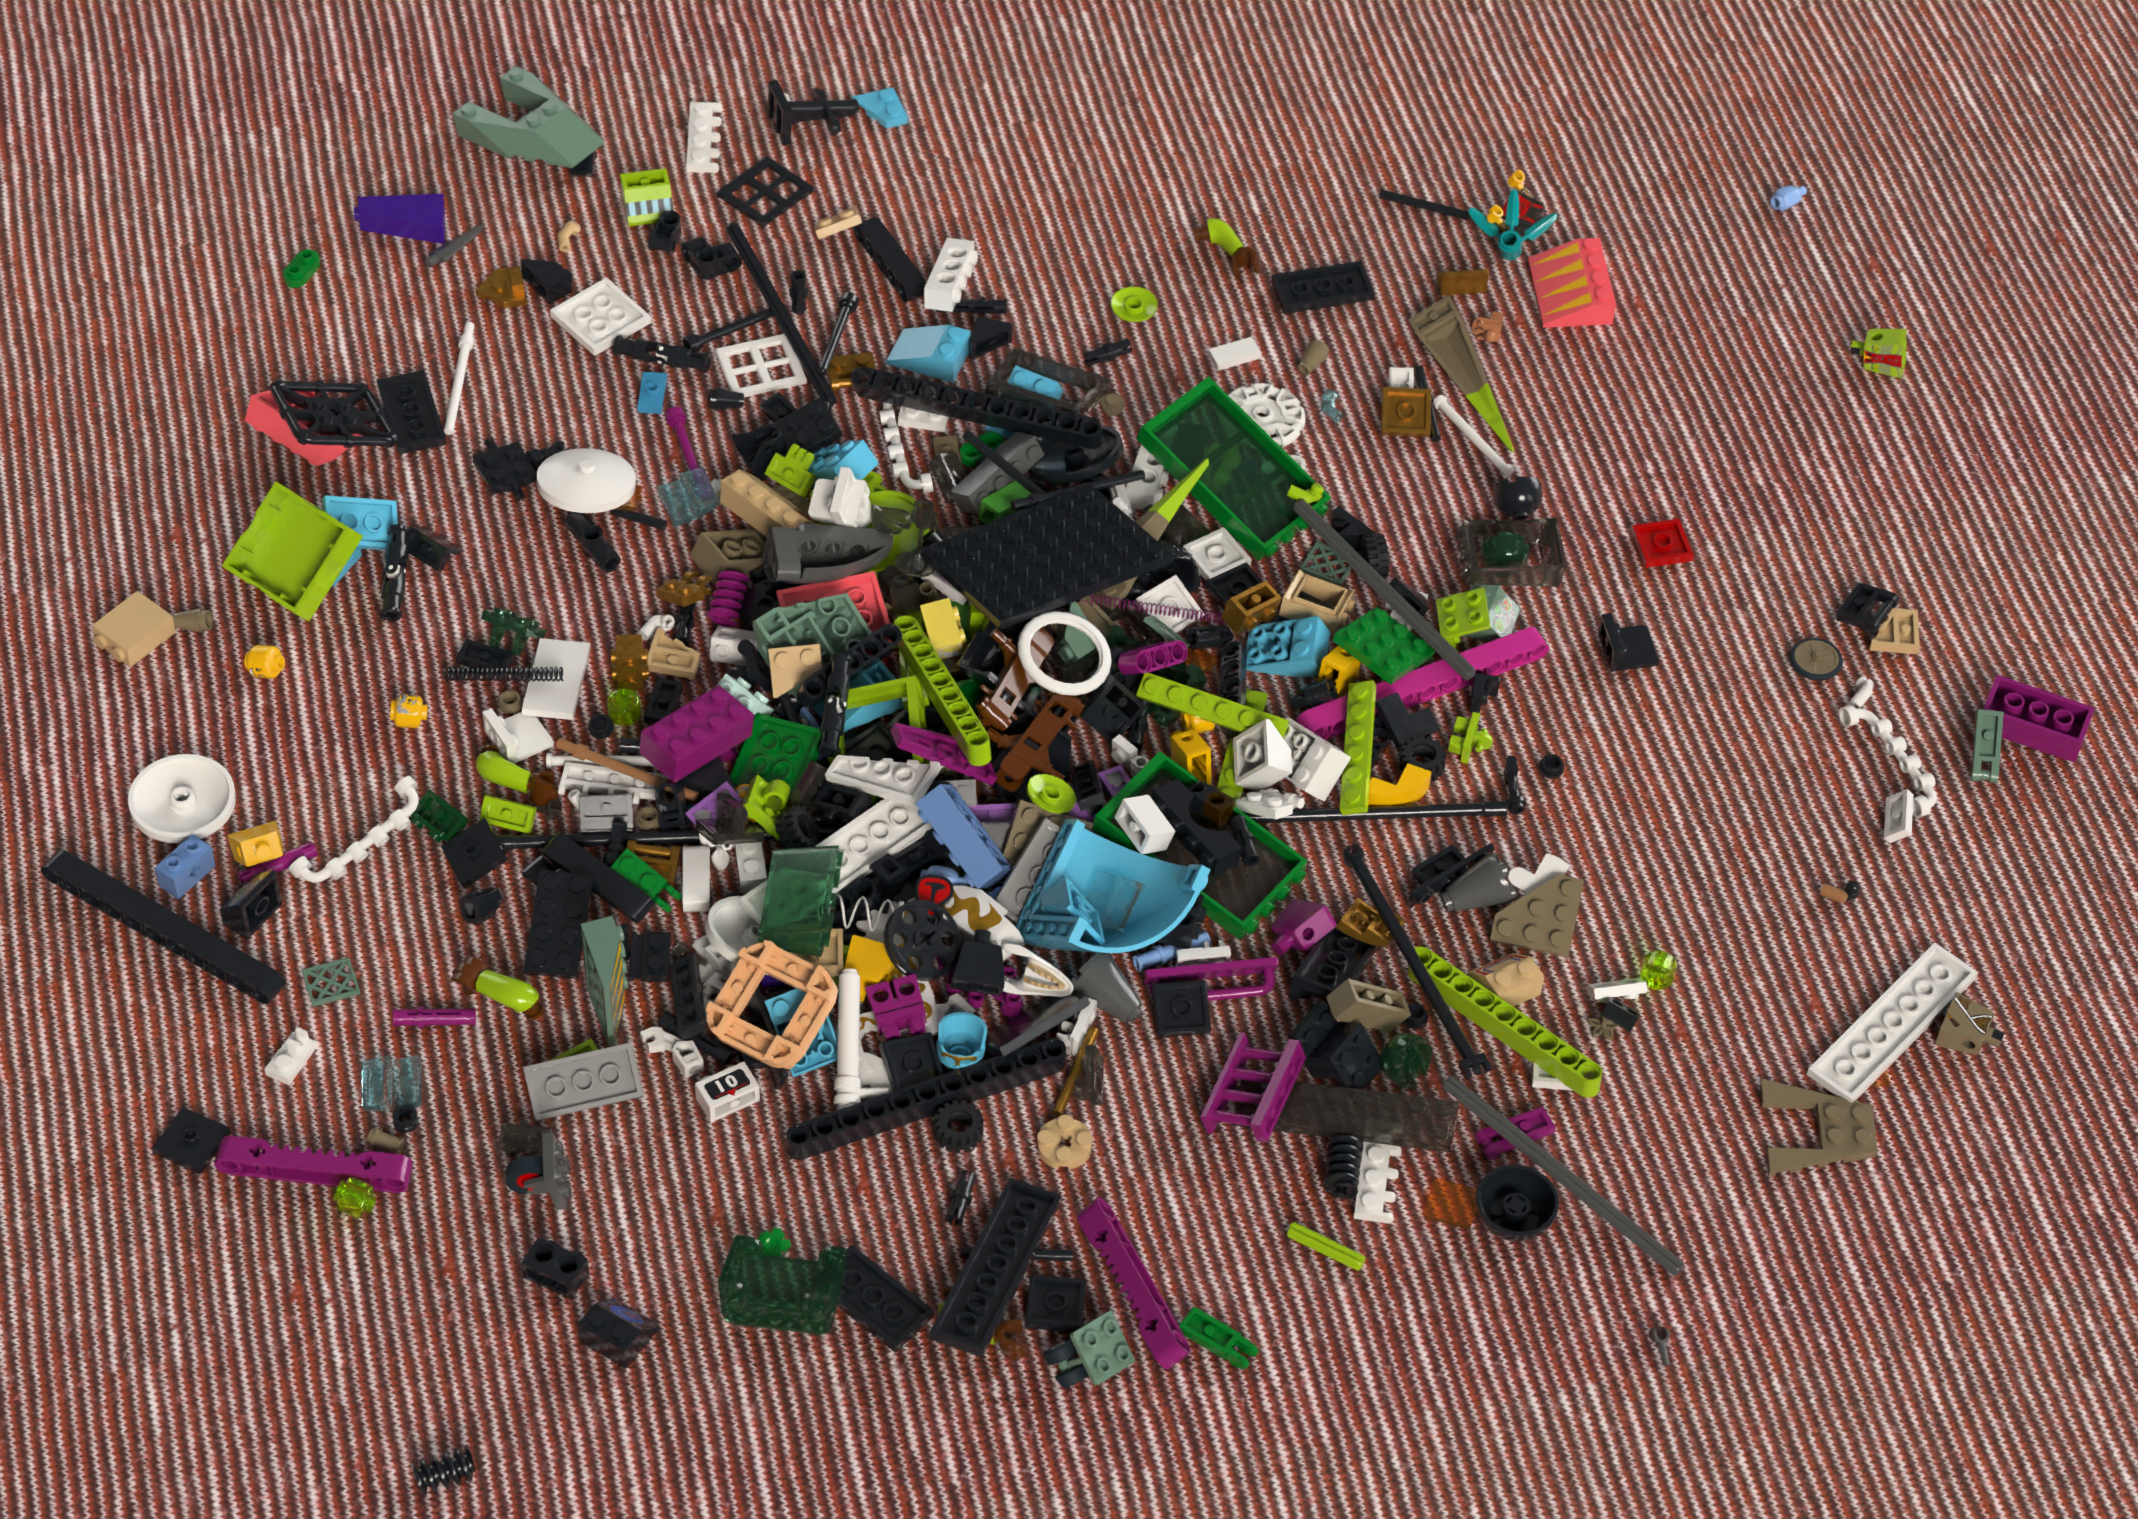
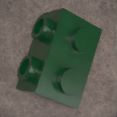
M430 789L419 801L416 810L409 818L420 829L424 825L430 830L426 834L438 843L442 839L449 842L458 836L469 822L467 817Z

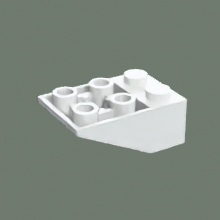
M1287 717L1286 719L1289 720L1290 724L1284 740L1291 749L1292 774L1285 778L1303 791L1325 802L1351 757Z

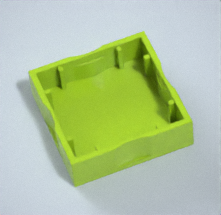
M275 481L256 511L251 525L240 536L222 567L261 590L294 614L310 621L363 536Z

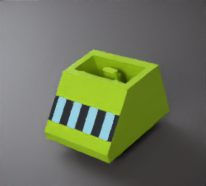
M666 168L620 174L621 195L628 226L657 223L663 212L668 210L674 211Z

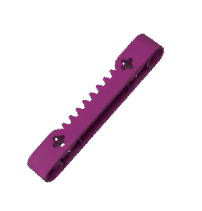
M226 1136L221 1139L214 1166L220 1172L229 1175L402 1193L408 1189L414 1163L409 1157L400 1154L366 1151L356 1157L355 1152H352L347 1158L344 1151H341L338 1156H334L333 1150H329L326 1155H323L322 1149L319 1148L315 1154H312L311 1147H308L302 1153L300 1146L290 1151L289 1145H285L282 1150H279L278 1144H274L271 1148L270 1144L262 1139Z
M1098 1197L1076 1215L1077 1220L1090 1244L1094 1248L1102 1250L1100 1255L1107 1258L1105 1264L1112 1267L1110 1273L1117 1276L1116 1283L1122 1285L1120 1288L1121 1292L1127 1294L1125 1297L1126 1301L1131 1302V1310L1137 1312L1135 1317L1140 1320V1333L1154 1358L1163 1368L1170 1370L1191 1353V1347L1114 1211L1104 1199Z

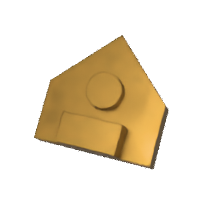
M519 266L494 270L476 289V296L492 300L501 308L527 305L524 282Z

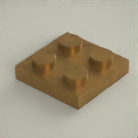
M1383 387L1381 435L1429 438L1431 389Z

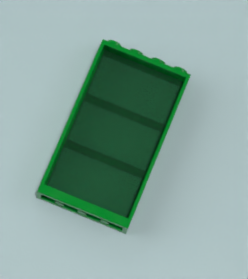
M1209 376L1141 427L1136 439L1179 482L1208 458V467L1195 483L1190 493L1258 561L1266 555L1271 557L1279 549L1280 544H1288L1295 537V533L1298 530L1304 531L1309 527L1293 509L1297 500L1286 495L1291 485L1302 490H1308L1316 482ZM1324 490L1322 498L1319 501L1309 503V505L1322 517L1329 509L1327 505L1331 496Z

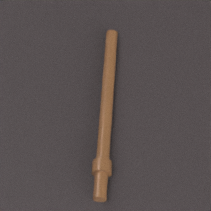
M561 738L556 743V748L573 754L574 758L582 761L587 759L655 787L667 781L664 778L592 751L587 745L581 743L574 744ZM684 787L686 799L695 802L698 799L699 792ZM665 788L666 791L674 794V791L671 788Z

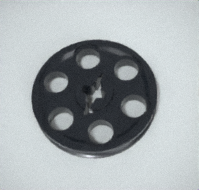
M927 900L907 902L890 915L884 929V945L887 955L893 965L905 976L916 974L918 981H931L951 971L957 963L962 946L959 928L953 917L943 907ZM904 911L912 915V925L907 924L903 920L902 914ZM928 911L936 915V924H931L927 920L926 915ZM931 933L933 934L931 937L926 939L924 944H919L918 946L913 948V945L918 943L921 937H926ZM894 934L902 936L904 940L903 947H898L894 943ZM942 934L950 936L952 940L951 947H947L942 943ZM912 956L918 960V970L910 967L908 963L909 957ZM934 956L942 960L943 968L941 970L934 967L932 963Z

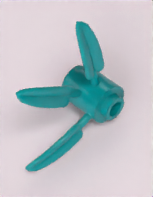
M1515 189L1510 192L1507 203L1505 224L1509 226V231L1499 234V228L1494 223H1489L1487 217L1473 207H1470L1468 210L1473 221L1489 237L1495 235L1498 238L1499 253L1506 260L1517 259L1522 253V242L1526 239L1533 241L1544 233L1557 219V213H1551L1525 230V235L1520 237L1517 232L1513 231L1514 226H1517L1519 222V197Z

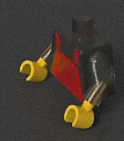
M1517 170L1508 178V184L1511 187H1517L1516 191L1519 197V222L1517 226H1514L1513 231L1517 232L1520 237H1523L1525 230L1543 219L1545 206L1532 195L1526 185L1522 184L1525 180V175L1521 170ZM1508 199L1502 208L1498 205L1490 208L1487 215L1489 223L1496 222L1499 234L1509 231V226L1505 224ZM1553 224L1544 232L1545 234H1550Z

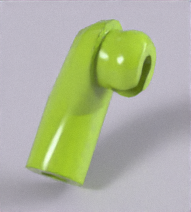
M1317 483L1312 484L1311 489L1302 490L1291 485L1286 496L1297 501L1304 499L1309 504L1322 498L1324 488Z

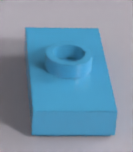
M643 372L637 406L638 413L662 414L667 373Z

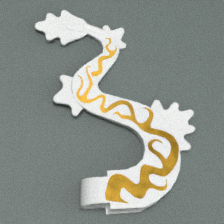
M953 886V897L943 908L955 920L960 931L962 943L967 940L974 941L975 930L984 929L991 932L990 944L1002 946L1003 942H1010L1024 947L1025 943L1022 935L1004 917L1008 910L981 889L968 886ZM891 902L893 905V909L895 911L897 909L898 904L896 902ZM890 905L887 914L881 913L873 932L869 929L868 921H858L856 923L857 929L866 933L863 938L884 943L885 925L892 914ZM877 910L870 912L872 928L879 913ZM904 911L903 920L907 924L912 925V915ZM894 934V943L898 947H903L904 940L902 936ZM942 934L941 936L950 938V936L947 934ZM1002 949L1003 961L1013 955V953H1007ZM909 957L908 963L910 967L918 970V960L915 957ZM898 970L894 979L904 977L905 975ZM918 981L926 1013L927 1023H925L926 1033L931 1032L932 1036L938 1035L939 1023L945 1014L949 1012L950 1006L946 1003L935 1004L934 994L929 982ZM904 984L900 988L911 986V984ZM865 1012L860 1014L859 1078L861 1079V1088H889L890 1093L892 1089L883 1059L871 1053L863 1052L861 1040L864 1034L869 1031L878 1032L872 1012ZM835 1025L834 1027L838 1036V1025ZM909 1028L899 1030L901 1036L911 1035Z

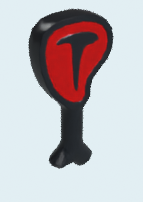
M924 875L918 879L915 885V900L931 901L941 907L948 904L954 894L951 881L938 875ZM928 911L926 915L927 920L931 924H935L937 920L936 915ZM931 933L926 937L923 936L922 939L914 946L916 947L919 944H924L926 939L931 937L933 934Z

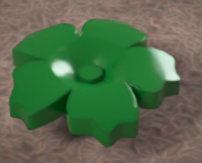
M774 1227L771 1233L769 1231L760 1233L758 1240L762 1244L758 1246V1254L762 1258L769 1256L770 1260L779 1262L783 1260L782 1252L787 1253L788 1249L792 1247L791 1240L783 1239L785 1233L782 1232V1228Z

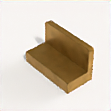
M1488 269L1439 272L1436 275V282L1440 296L1485 293L1487 291L1489 272Z

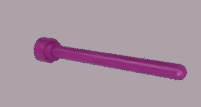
M681 407L669 408L665 412L667 424L675 429L698 496L702 501H705L709 495L684 428L686 416Z

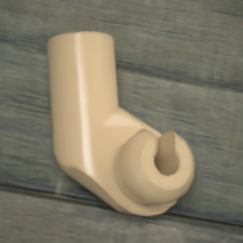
M568 221L558 232L557 238L560 251L568 252L571 249L569 238L571 235L577 236L580 233L581 227L574 221Z

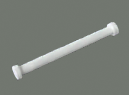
M1444 395L1437 396L1433 401V406L1445 413L1500 470V475L1503 478L1511 476L1514 472V467L1511 464H1507L1447 403V398Z
M546 754L547 769H552V766H565L566 762L602 766L587 759L582 761L573 756ZM607 756L630 766H654L643 756Z

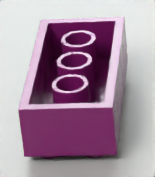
M1996 675L1983 710L2004 712L2002 738L2075 763L2095 707Z
M718 685L641 731L639 753L675 783L751 737L754 714Z

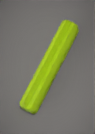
M1293 1222L1288 1228L1287 1236L1357 1271L1361 1270L1365 1263L1366 1257L1296 1222Z

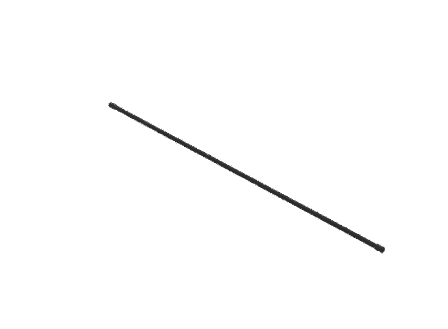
M1484 801L1481 803L1374 806L1368 807L1367 813L1342 815L1340 808L1293 809V814L1276 820L1247 812L1243 813L1257 823L1461 816L1499 817L1507 816V802ZM1202 816L1196 823L1198 825H1210V819ZM1119 823L1115 825L1117 828H1122ZM819 825L820 829L818 830L822 835L820 839L828 838L844 826ZM764 827L732 828L744 831L743 838L761 836V841L778 840L774 836L769 835ZM728 829L712 830L716 831L719 840H721L724 832ZM698 830L627 832L623 845H627L628 840L637 841V844L644 845L701 842ZM611 833L564 834L581 847L608 846V844H611ZM555 835L496 836L504 851H511L513 849L545 848Z

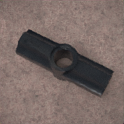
M571 512L568 518L565 519V525L581 544L584 555L592 558L601 571L610 573L616 570V567L621 563V559L604 538L602 528L594 525L585 513Z

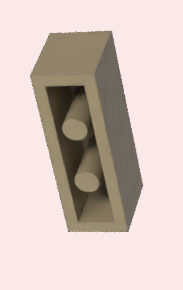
M1347 979L1326 996L1334 1019L1361 1023L1362 1026L1381 1031H1392L1411 1015L1402 992Z

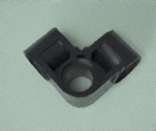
M702 236L681 243V250L685 260L701 279L709 280L734 272L742 265V258L730 243L711 246Z

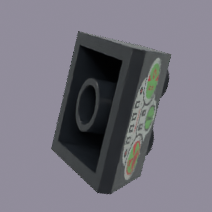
M270 870L256 873L248 881L242 883L239 890L230 899H227L220 908L223 925L248 940L283 905L277 872Z

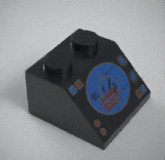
M611 1298L595 1303L578 1323L579 1342L627 1369L659 1330L660 1325L620 1301Z

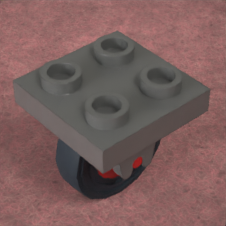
M543 1133V1152L511 1161L505 1169L506 1185L510 1190L520 1194L549 1193L556 1210L568 1209L567 1197L572 1196L569 1180H567V1174L571 1173L570 1160L568 1157H564L562 1142H557L554 1133Z

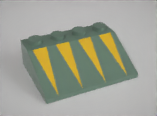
M613 916L580 925L586 988L608 1047H613L617 1041L625 1004V989H628V982L625 976L627 968L623 958L626 957L622 943L624 941L621 925L616 926Z

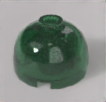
M1498 532L1497 536L1490 537L1491 533H1487L1483 536L1481 544L1482 561L1497 576L1507 577L1509 574L1520 571L1527 564L1531 543L1528 542L1526 544L1525 537L1510 532Z
M1400 1033L1391 1038L1381 1049V1067L1385 1076L1394 1084L1405 1089L1417 1086L1420 1082L1414 1080L1420 1074L1426 1075L1432 1060V1047L1427 1045L1429 1040L1412 1033Z

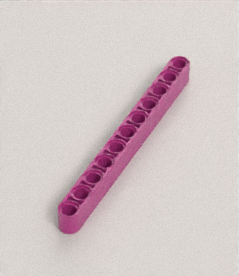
M1529 627L1460 654L1475 668V674L1496 676L1541 659L1549 651V645L1535 627ZM1442 659L1409 672L1391 685L1386 681L1376 684V701L1398 692L1405 708L1408 709L1474 684L1475 676L1469 680H1464ZM1348 695L1302 712L1297 717L1296 722L1324 740L1344 733L1346 731ZM1375 707L1374 720H1375L1376 716L1378 715V711H1377L1376 707Z

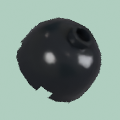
M1521 476L1516 477V482L1508 483V479H1504L1493 486L1497 508L1506 516L1513 517L1514 520L1527 519L1542 503V483L1540 484V480L1537 478Z

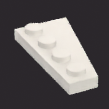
M837 755L825 773V777L829 782L917 808L915 803L924 797L940 772L941 765L940 762L930 761V764H919L918 760H907V763L894 762L891 758L873 761L869 757Z

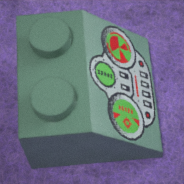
M1475 579L1471 590L1482 587L1485 589L1491 627L1463 636L1491 642L1512 634L1520 613L1519 606L1499 585Z
M1076 601L1071 603L1064 611L1078 615L1088 621ZM1058 624L1053 649L1055 651L1054 655L1057 662L1069 670L1093 655L1097 648L1092 640L1082 631L1069 625Z

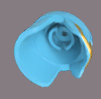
M955 1012L942 1018L939 1023L937 1055L939 1060L948 1069L955 1071L983 1060L987 1035L985 1022L980 1017L967 1012Z

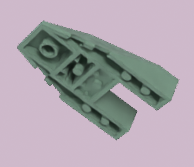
M514 66L500 77L505 100L530 110L517 122H513L469 101L452 113L458 136L506 158H512L514 155L522 156L525 161L533 162L536 159L545 160L546 164L573 168L604 144L603 139L568 104L533 73L518 66Z

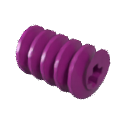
M722 571L718 573L717 582L714 585L715 591L712 593L713 600L709 604L711 609L707 611V617L712 622L724 627L732 628L737 626V623L731 619H738L740 616L739 613L734 611L742 608V605L736 602V600H744V595L739 593V591L747 590V586L741 582H748L749 577L735 571Z

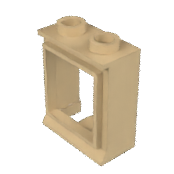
M1299 569L1283 596L1279 616L1290 620L1319 616L1331 632L1330 634L1335 635L1340 627H1345L1349 614H1352L1356 605V600L1353 599L1355 589L1350 591L1341 586L1307 575ZM1303 591L1318 600L1335 605L1336 607L1332 610L1299 598L1298 595Z

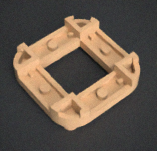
M764 940V943L754 944L747 949L743 947L737 955L740 957V960L714 1003L709 1001L707 1004V1021L710 1030L723 1043L771 1067L791 1069L805 1055L833 1008L838 988L822 966L818 965L817 967L777 947L774 942ZM765 974L807 993L781 1037L778 1035L774 1036L739 1018Z

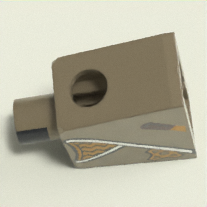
M1956 992L1940 1028L1935 1045L1978 1055L1984 1042L1999 1048L2005 1033L1990 1027L1994 1017L1993 1011Z

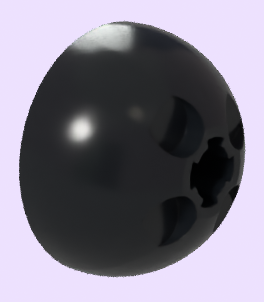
M768 579L753 585L744 595V600L741 601L742 608L739 610V621L742 628L754 632L753 621L770 610L779 607L776 591L798 587L799 585L770 582Z
M1506 1165L1490 1171L1482 1178L1476 1191V1207L1481 1221L1494 1235L1508 1241L1523 1242L1542 1235L1552 1225L1558 1213L1559 1197L1555 1186L1541 1172L1527 1166Z

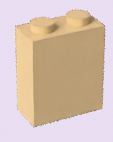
M136 591L92 625L95 644L100 649L109 651L118 662H124L130 668L176 633L173 616L139 591Z

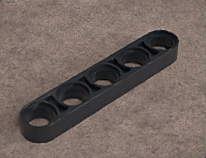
M1234 640L1226 643L1221 649L1220 697L1246 706L1247 654L1242 644ZM1239 650L1236 654L1229 656L1233 651ZM1238 668L1234 673L1228 674L1232 669ZM1238 686L1234 691L1228 692L1232 687ZM1220 726L1224 735L1228 738H1234L1241 734L1240 732Z

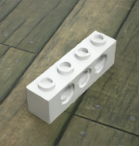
M954 238L946 239L924 288V305L926 309L952 312L956 303L960 302L961 291L966 289L967 277H971L972 266L976 265L978 259V251H974V241Z
M1174 426L1159 438L1171 451L1178 426ZM1141 444L1132 472L1143 470L1145 472V479L1128 483L1125 490L1131 508L1148 511L1162 498L1163 489L1161 487L1162 485H1167L1169 472Z

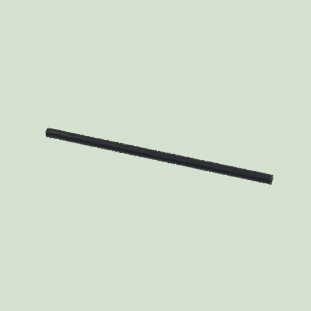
M967 430L963 434V439L1031 494L1036 492L1040 494L1046 493L972 432ZM1146 573L1136 578L1144 586H1147L1152 580Z

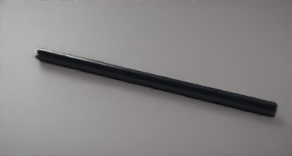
M730 223L726 227L729 237L821 401H827L834 407V404L837 403L836 396L824 375L818 373V364L739 224Z

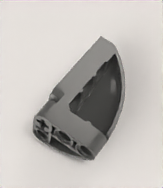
M808 523L799 525L795 530L790 527L770 526L763 552L764 572L770 582L790 584L831 582L857 575L879 564L890 554L894 542L892 530Z

